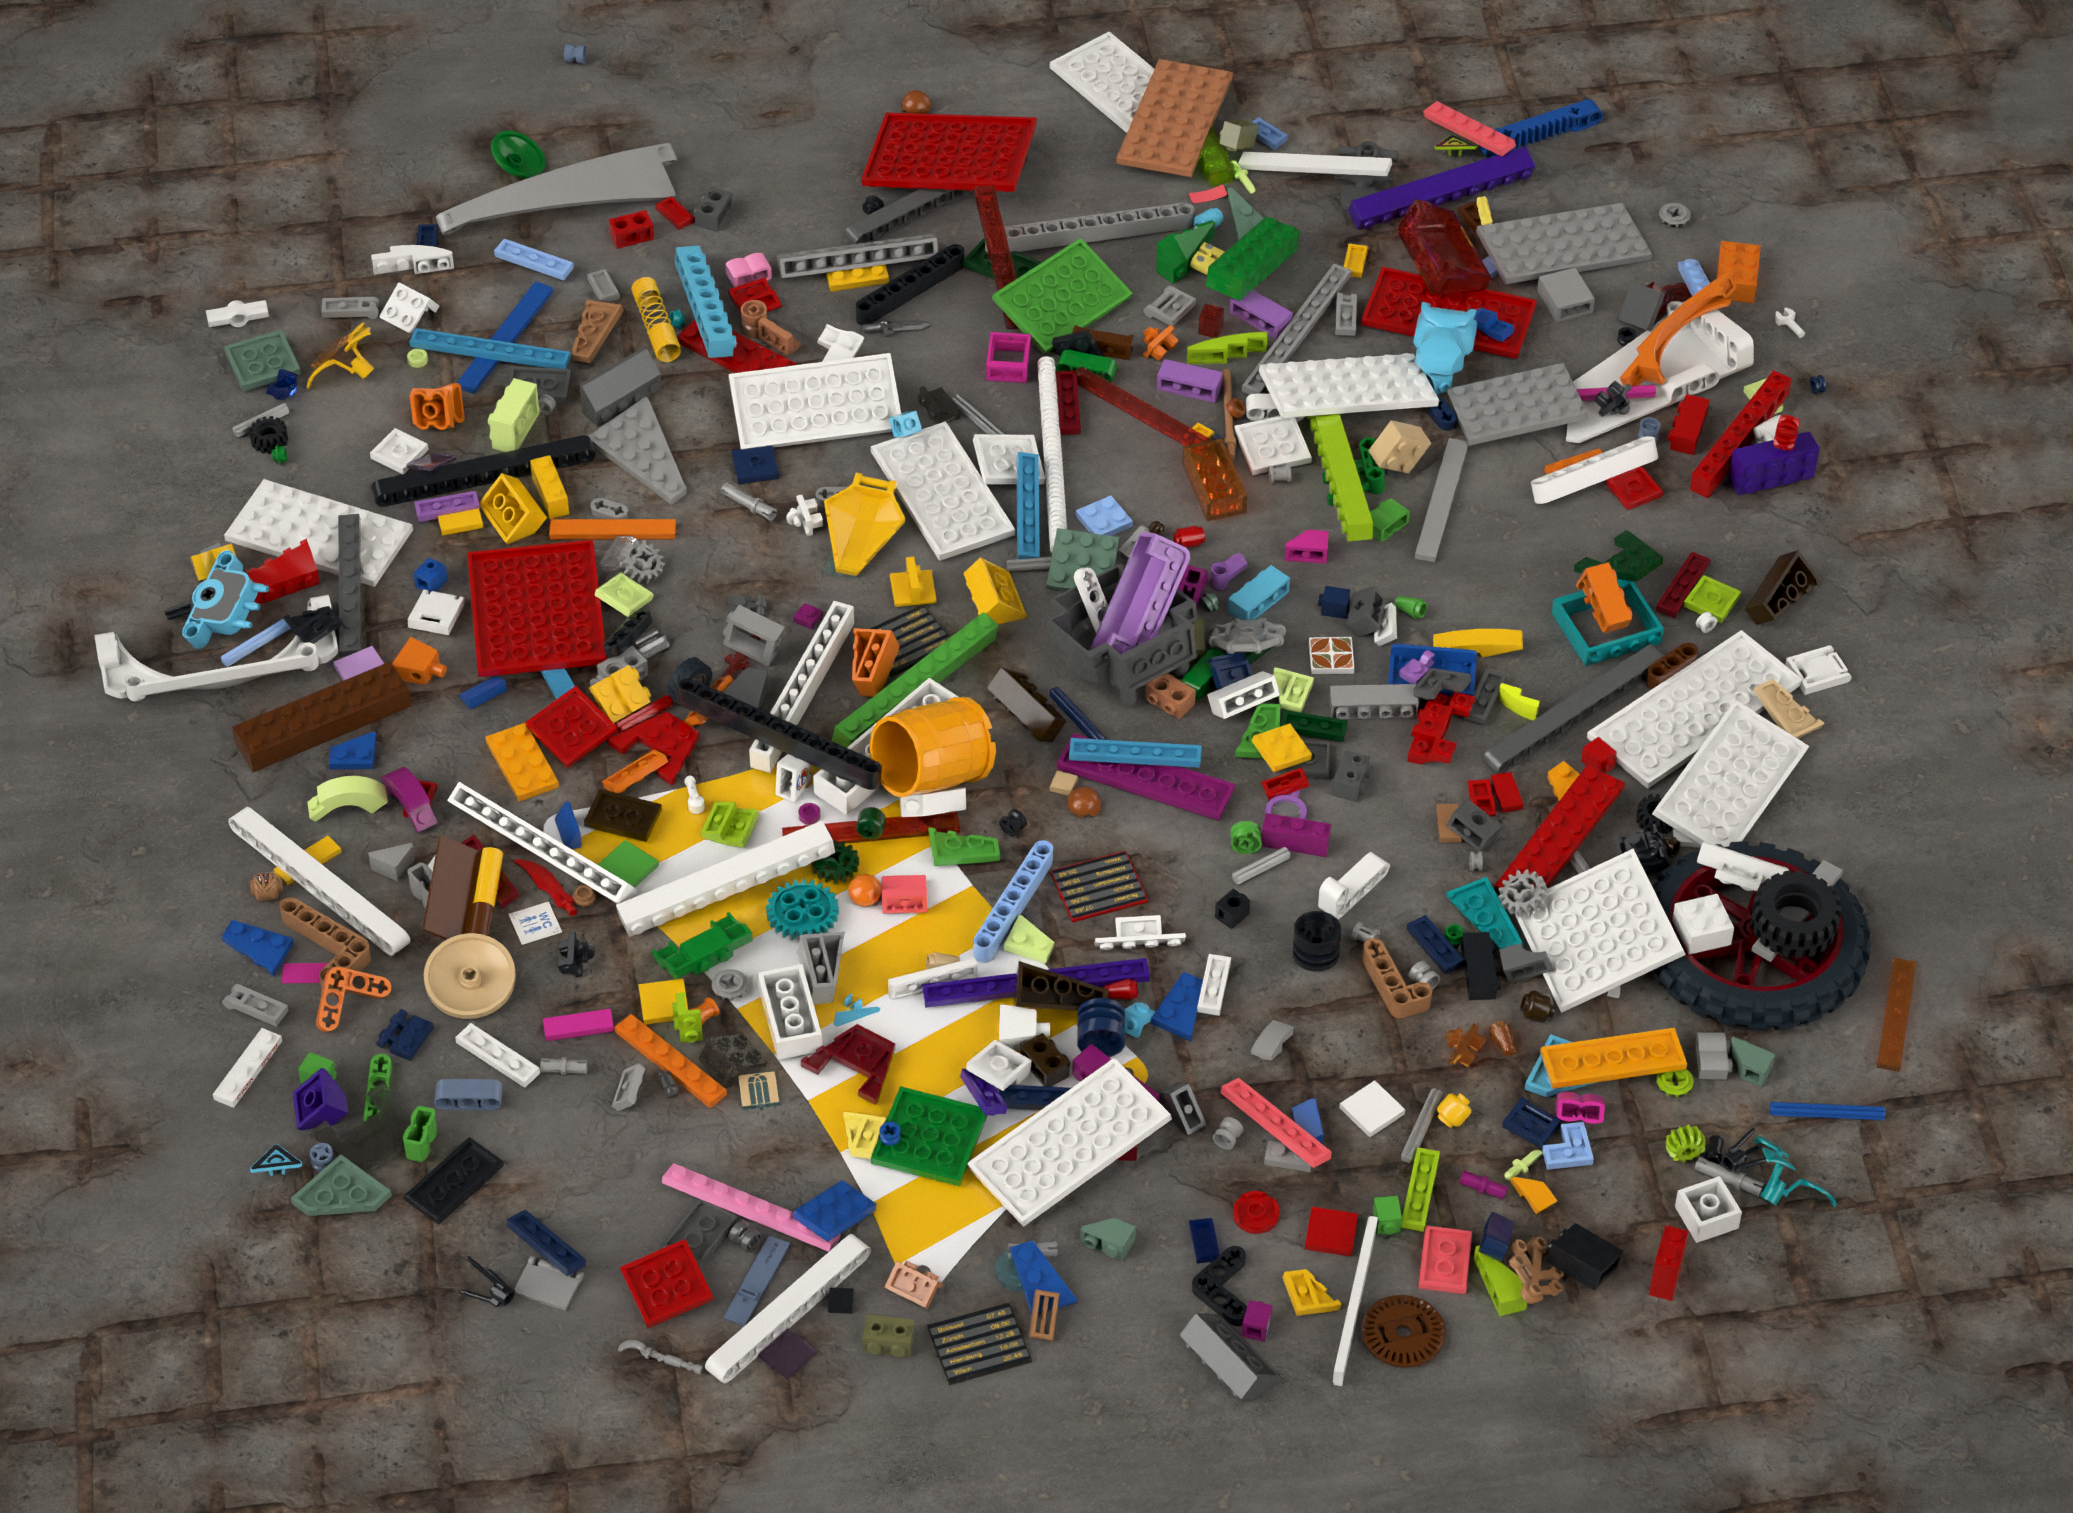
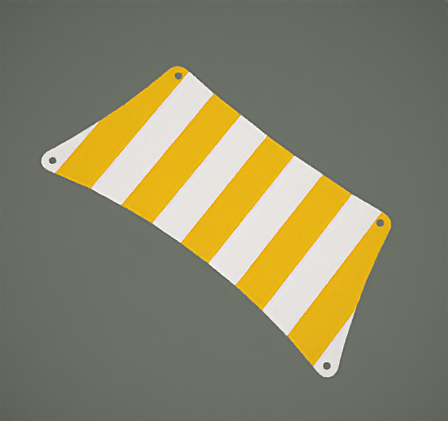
M777 763L771 773L751 769L735 775L695 784L698 795L704 798L705 809L700 814H692L688 810V799L690 796L687 787L639 797V799L662 804V811L647 842L584 827V820L591 807L573 810L582 841L581 848L573 849V851L598 865L624 840L658 860L659 866L635 887L638 891L634 897L810 826L799 820L798 810L805 803H814L819 806L821 817L818 822L823 820L832 840H836L837 844L845 841L846 847L852 845L853 850H857L859 857L858 872H853L852 879L846 877V882L840 879L837 884H834L833 880H830L828 883H825V878L819 880L818 874H813V867L809 863L807 866L789 871L785 875L777 876L765 883L750 887L743 892L728 896L724 900L706 905L702 909L694 910L682 917L667 921L658 927L680 948L681 943L711 929L710 921L717 922L727 917L726 913L728 912L737 921L746 924L752 932L753 941L734 950V956L728 961L721 962L704 973L712 980L720 971L735 969L747 977V992L743 993L742 998L737 996L734 1000L728 999L777 1058L759 992L758 972L799 965L800 961L797 951L800 940L799 937H795L791 941V935L783 938L782 932L776 934L775 927H770V921H767L766 914L768 898H772V892L778 893V886L785 888V882L793 885L794 879L797 880L798 884L802 883L803 879L808 884L814 880L816 886L822 882L823 889L830 887V893H835V899H838L839 906L838 921L834 922L833 929L828 928V933L845 932L833 1003L813 1005L822 1034V1046L824 1047L834 1042V1038L856 1024L895 1043L896 1049L878 1103L874 1105L858 1096V1090L866 1082L867 1077L833 1059L829 1061L819 1075L801 1067L802 1058L806 1056L809 1058L815 1053L780 1059L778 1061L810 1103L841 1153L862 1193L877 1204L873 1215L894 1263L904 1264L905 1261H908L917 1266H927L930 1268L931 1273L939 1276L937 1281L942 1282L959 1260L1001 1216L1006 1208L968 1167L961 1185L956 1186L871 1164V1159L851 1156L843 1113L851 1112L886 1117L887 1119L900 1086L979 1106L961 1079V1071L966 1069L967 1062L994 1040L999 1042L1000 1005L1014 1006V997L925 1008L923 992L891 999L888 990V979L927 970V954H932L933 952L959 956L960 961L974 958V937L993 909L971 884L957 865L934 866L928 828L918 816H901L900 797L892 795L881 785L846 815L814 794L813 776L821 770V768L812 765V778L795 803L775 795ZM715 802H735L737 808L758 810L760 816L745 848L728 846L701 837L700 833ZM867 807L878 808L886 816L883 834L875 840L865 839L856 831L859 813ZM555 814L545 822L544 833L563 844L555 822L557 815ZM862 874L875 876L881 886L882 876L926 875L927 912L882 914V894L880 901L875 902L873 905L866 907L858 906L849 897V885L854 878ZM1010 932L990 961H977L978 978L1017 973L1018 961L1046 970L1049 968L1042 962L1004 951V944ZM733 981L729 985H726V989H730L731 986H734ZM852 994V1002L848 1007L844 1006L845 998ZM859 999L862 1000L863 1007L861 1009L870 1007L880 1008V1011L838 1027L834 1026L835 1013L851 1010V1005ZM1023 1007L1037 1011V1022L1050 1023V1036L1046 1037L1052 1039L1059 1052L1065 1054L1070 1061L1069 1077L1052 1087L1073 1088L1080 1083L1072 1074L1073 1059L1081 1053L1077 1046L1078 1011ZM1125 1046L1120 1053L1110 1057L1111 1059L1115 1058L1124 1068L1132 1069L1133 1075L1144 1084L1146 1083L1148 1078L1147 1069L1129 1048ZM1031 1071L1030 1075L1018 1084L1043 1086ZM1007 1109L1006 1114L988 1115L971 1160L1041 1110Z

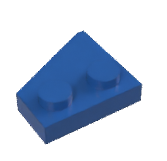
M371 732L331 747L330 770L374 769L376 732Z

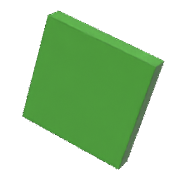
M624 840L598 866L635 888L659 866V862Z

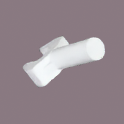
M1784 308V316L1776 311L1775 322L1778 326L1787 325L1799 338L1805 335V332L1794 321L1796 313L1793 310Z

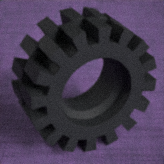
M265 416L262 421L257 419L256 423L253 422L251 424L252 427L249 429L252 447L256 451L261 450L263 454H265V451H268V454H272L271 451L275 449L276 445L286 446L288 444L287 427L283 420L280 421V418L276 417L274 420L273 416H270L269 419H266ZM270 433H271V434H274V435L268 436V437H265V436H264L265 434H270Z
M1650 794L1648 799L1644 797L1639 802L1636 822L1639 823L1640 829L1644 827L1643 831L1653 830V824H1656L1665 834L1673 829L1664 821L1649 814L1654 812L1663 799L1660 798V794H1656L1655 797Z

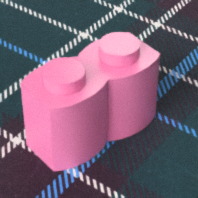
M753 253L745 258H735L726 263V275L733 287L764 277L767 281L772 278L771 266L763 253Z

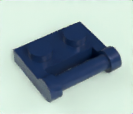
M1521 1097L1504 1119L1502 1127L1543 1148V1145L1547 1143L1554 1132L1560 1128L1563 1120L1531 1104L1529 1099Z

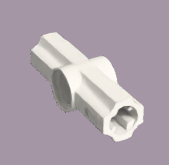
M235 300L230 302L227 307L206 310L209 327L226 324L242 327L249 320L269 317L266 300L246 304Z

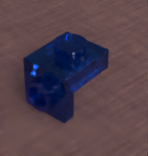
M280 369L277 381L267 386L266 394L273 396L277 400H285L295 394L298 374Z

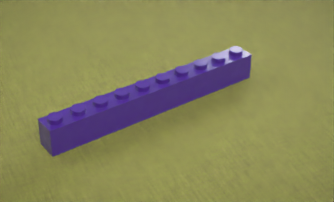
M1522 147L1509 151L1504 156H1493L1352 200L1348 212L1357 230L1362 228L1369 229L1375 224L1387 223L1397 217L1404 218L1410 213L1416 211L1423 212L1432 206L1439 207L1451 200L1455 202L1467 195L1474 196L1480 191H1490L1502 184L1509 185L1518 179L1525 180L1532 175L1535 164L1527 148Z

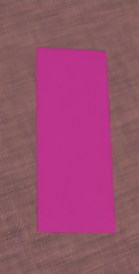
M328 963L283 964L281 984L320 983L319 973Z

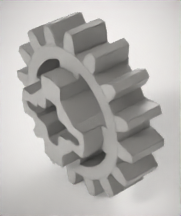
M635 540L633 544L628 542L621 550V555L618 558L621 561L619 567L626 569L623 573L624 575L630 574V579L637 578L638 583L644 580L646 584L650 580L654 582L661 575L665 563L661 562L664 557L658 555L660 550H654L652 543L649 546L646 545L645 540L641 544H639L638 540Z
M1528 869L1524 871V874H1521L1519 870L1516 872V876L1509 874L1510 880H1503L1504 887L1499 888L1501 895L1498 897L1505 910L1508 909L1511 915L1516 911L1518 916H1521L1522 912H1526L1528 916L1532 909L1537 912V905L1543 906L1544 902L1542 899L1548 897L1546 893L1548 888L1542 876L1538 877L1535 871L1530 875Z

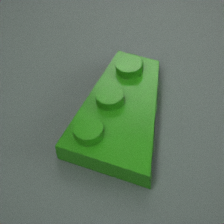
M1258 704L1250 720V725L1235 751V757L1263 758L1252 743V738L1254 735L1280 727V704Z
M928 827L934 866L1000 861L997 838L973 834L967 837L956 835L954 831H948V833L937 832L936 828Z

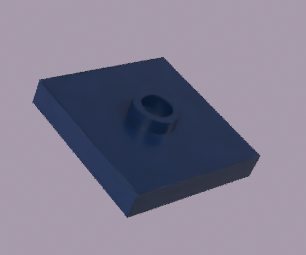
M772 445L732 450L738 484L779 479Z

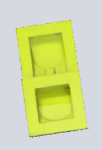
M1501 683L1498 700L1514 713L1529 720H1535L1538 716L1540 701L1521 696L1522 689Z

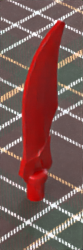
M514 860V863L520 866L532 878L538 889L550 895L558 908L566 910L570 916H574L577 913L576 908L573 906V897L564 891L550 871L532 861Z

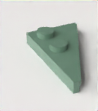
M1230 187L1227 189L1228 201L1231 205L1233 223L1235 224V231L1239 240L1264 218Z

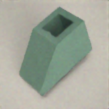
M1736 1037L1731 1039L1729 1056L1740 1078L1762 1087L1773 1068L1775 1054L1752 1045L1745 1040H1740Z
M1117 1218L1084 1225L1081 1228L1080 1243L1089 1249L1103 1252L1110 1258H1117L1123 1261L1135 1242L1136 1226Z

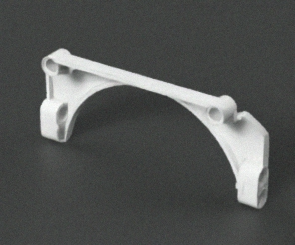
M329 595L310 598L307 611H314L326 606L331 608ZM333 630L315 644L302 643L295 636L287 647L267 661L173 677L152 670L137 661L124 648L114 632L95 635L105 693L121 699L128 697L131 701H140L146 695L176 690L226 688L265 675L295 669L312 671L319 664L330 661L339 653L335 630Z

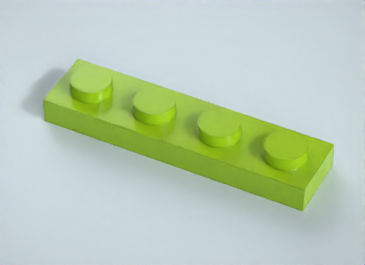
M1417 1147L1401 1228L1424 1232L1440 1151Z

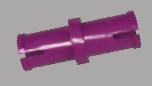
M1466 1170L1463 1171L1459 1181L1460 1185L1478 1190L1479 1194L1483 1195V1193H1486L1501 1200H1504L1508 1190L1507 1185L1489 1180V1177L1485 1175L1481 1177Z

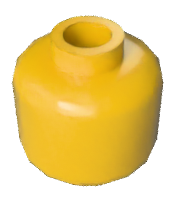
M1453 1093L1448 1094L1437 1107L1439 1113L1437 1117L1450 1128L1453 1126L1460 1127L1472 1112L1468 1106L1470 1100L1461 1093L1458 1096Z

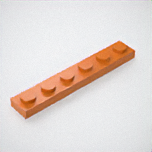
M632 1014L614 1027L615 1033L661 1070L670 1071V1075H672L676 1082L709 1108H712L727 1095V1090Z

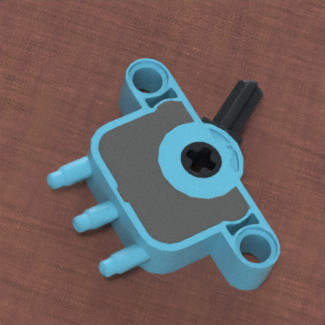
M225 550L218 555L206 581L196 587L193 594L190 595V601L165 610L168 620L190 614L183 627L182 635L195 649L204 648L209 642L212 633L232 635L241 628H251L252 623L245 619L250 610H259L261 608L260 604L254 602L257 593L269 591L268 586L254 583L245 572H242L243 564L230 550Z

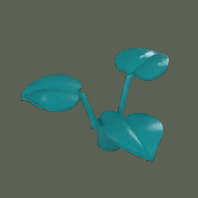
M1755 1135L1753 1143L1767 1145L1775 1151L1773 1152L1766 1147L1762 1148L1767 1162L1776 1163L1770 1180L1760 1194L1761 1197L1777 1205L1782 1195L1787 1197L1797 1186L1804 1185L1822 1192L1829 1198L1834 1208L1837 1206L1836 1200L1827 1190L1804 1178L1799 1179L1789 1188L1785 1189L1787 1184L1778 1179L1784 1165L1796 1171V1168L1782 1157L1784 1155L1789 1158V1154L1770 1140Z

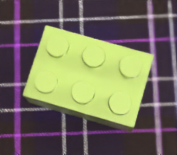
M514 378L511 384L506 387L504 396L498 400L495 411L488 418L493 449L504 452L519 449L540 413L537 384Z

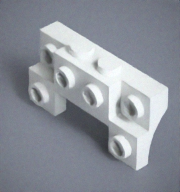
M827 324L817 341L818 344L829 349L822 362L854 358L863 343L864 337L853 331L840 330Z

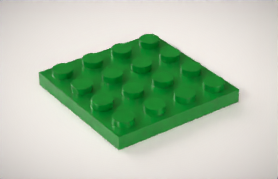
M900 1086L886 1119V1122H894L899 1125L900 1140L895 1145H885L881 1142L879 1136L871 1156V1164L960 1186L968 1167L967 1163L971 1160L988 1115H984L980 1107Z

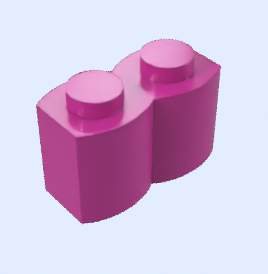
M1573 1092L1558 1093L1555 1109L1556 1116L1564 1121H1577L1580 1119L1591 1124L1601 1123L1604 1120V1099L1595 1094L1579 1096Z

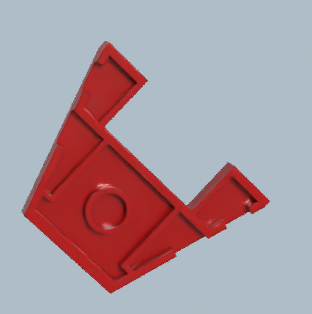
M666 711L610 737L608 745L624 754L639 741L651 750L655 749L665 754L668 763L657 770V777L672 786L676 781L678 772H681L685 759L690 756L699 739V731Z

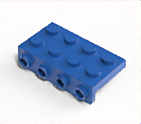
M1405 644L1391 645L1388 684H1410L1399 676V671L1413 658L1419 661L1423 653L1429 650L1435 654L1431 658L1434 664L1430 668L1471 674V682L1463 692L1459 693L1470 696L1474 695L1477 652L1475 650ZM1447 689L1440 691L1441 694L1453 696L1454 694L1453 691Z

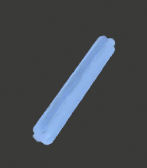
M281 619L222 655V663L229 667L291 628L285 623L284 619Z

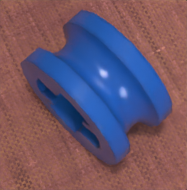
M894 1122L882 1124L880 1127L881 1142L885 1145L897 1144L901 1136L899 1125Z

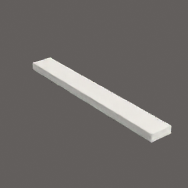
M1243 152L1238 164L1242 170L1387 176L1392 166V159Z
M1374 1216L1368 1217L1335 1363L1333 1383L1337 1386H1342L1376 1236L1378 1217Z

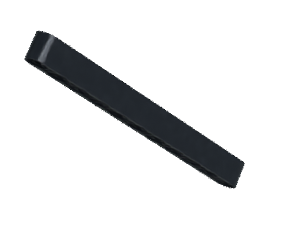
M581 435L379 479L372 483L371 490L376 505L387 507L492 484L501 473L515 478L532 475L530 460L550 455L555 468L560 469L588 463L596 457V453L590 437Z
M685 678L678 682L679 705L865 789L875 790L880 787L882 765L879 762L694 679Z

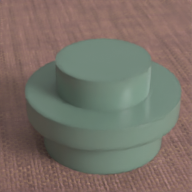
M1205 592L1203 597L1200 598L1204 608L1208 612L1218 610L1217 604H1219L1216 596L1213 593Z

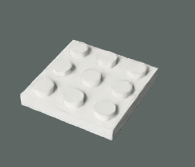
M1278 416L1234 426V432L1252 476L1268 472V466L1270 465L1282 467L1290 464V467L1312 462L1311 454L1295 417L1282 418Z
M974 434L973 437L984 484H1017L1018 452L1039 454L1034 435ZM1039 456V484H1044L1045 475Z

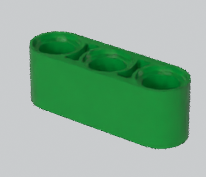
M1064 350L1057 363L1056 371H1076L1078 380L1108 385L1112 382L1118 365L1111 358L1073 350Z
M1211 648L1182 678L1181 682L1196 690L1195 699L1200 700L1215 685L1210 671L1212 667L1207 660L1226 655L1225 653Z

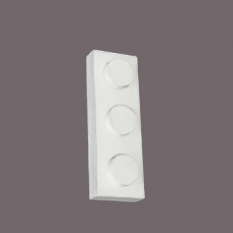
M1209 954L1197 1012L1220 1016L1231 957Z

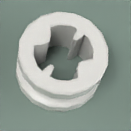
M1710 612L1703 613L1696 621V626L1701 628L1703 633L1710 632L1717 624V619Z

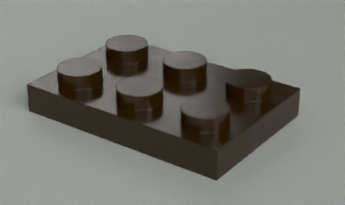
M599 789L584 820V827L647 842L662 811V804Z

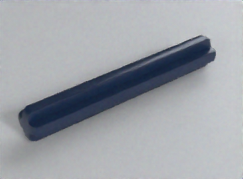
M1056 686L1049 691L1050 697L1088 738L1106 740V737L1059 687Z

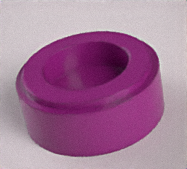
M805 803L798 810L799 820L804 824L811 825L820 820V808L814 803Z

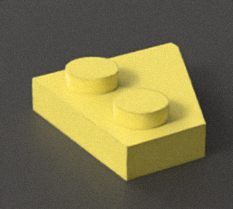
M844 1112L843 1117L850 1155L871 1159L880 1136V1127L886 1122V1117Z

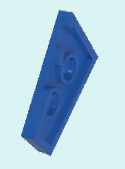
M231 920L222 935L224 943L241 955L251 958L257 966L264 967L273 977L294 944L291 937L235 920Z

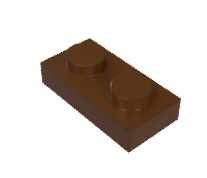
M1474 201L1458 207V214L1476 233L1477 226H1481L1482 221L1478 212L1479 208Z

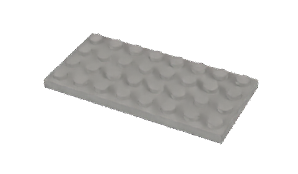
M1623 203L1477 226L1476 230L1504 284L1539 279V276L1576 268L1578 272L1648 261L1652 258V252Z

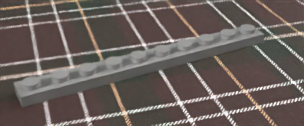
M1337 264L1332 265L1244 382L1242 392L1249 395L1264 394L1267 387L1259 373L1260 365L1287 363L1337 296V293L1340 292L1349 280L1352 270Z

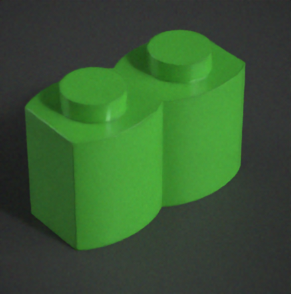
M1392 498L1382 501L1376 509L1370 511L1373 521V537L1380 542L1388 539L1394 532L1399 531L1409 522L1410 511Z
M418 1106L413 1111L411 1125L405 1130L403 1136L406 1159L423 1162L428 1157L430 1143L435 1139L438 1132L435 1109Z

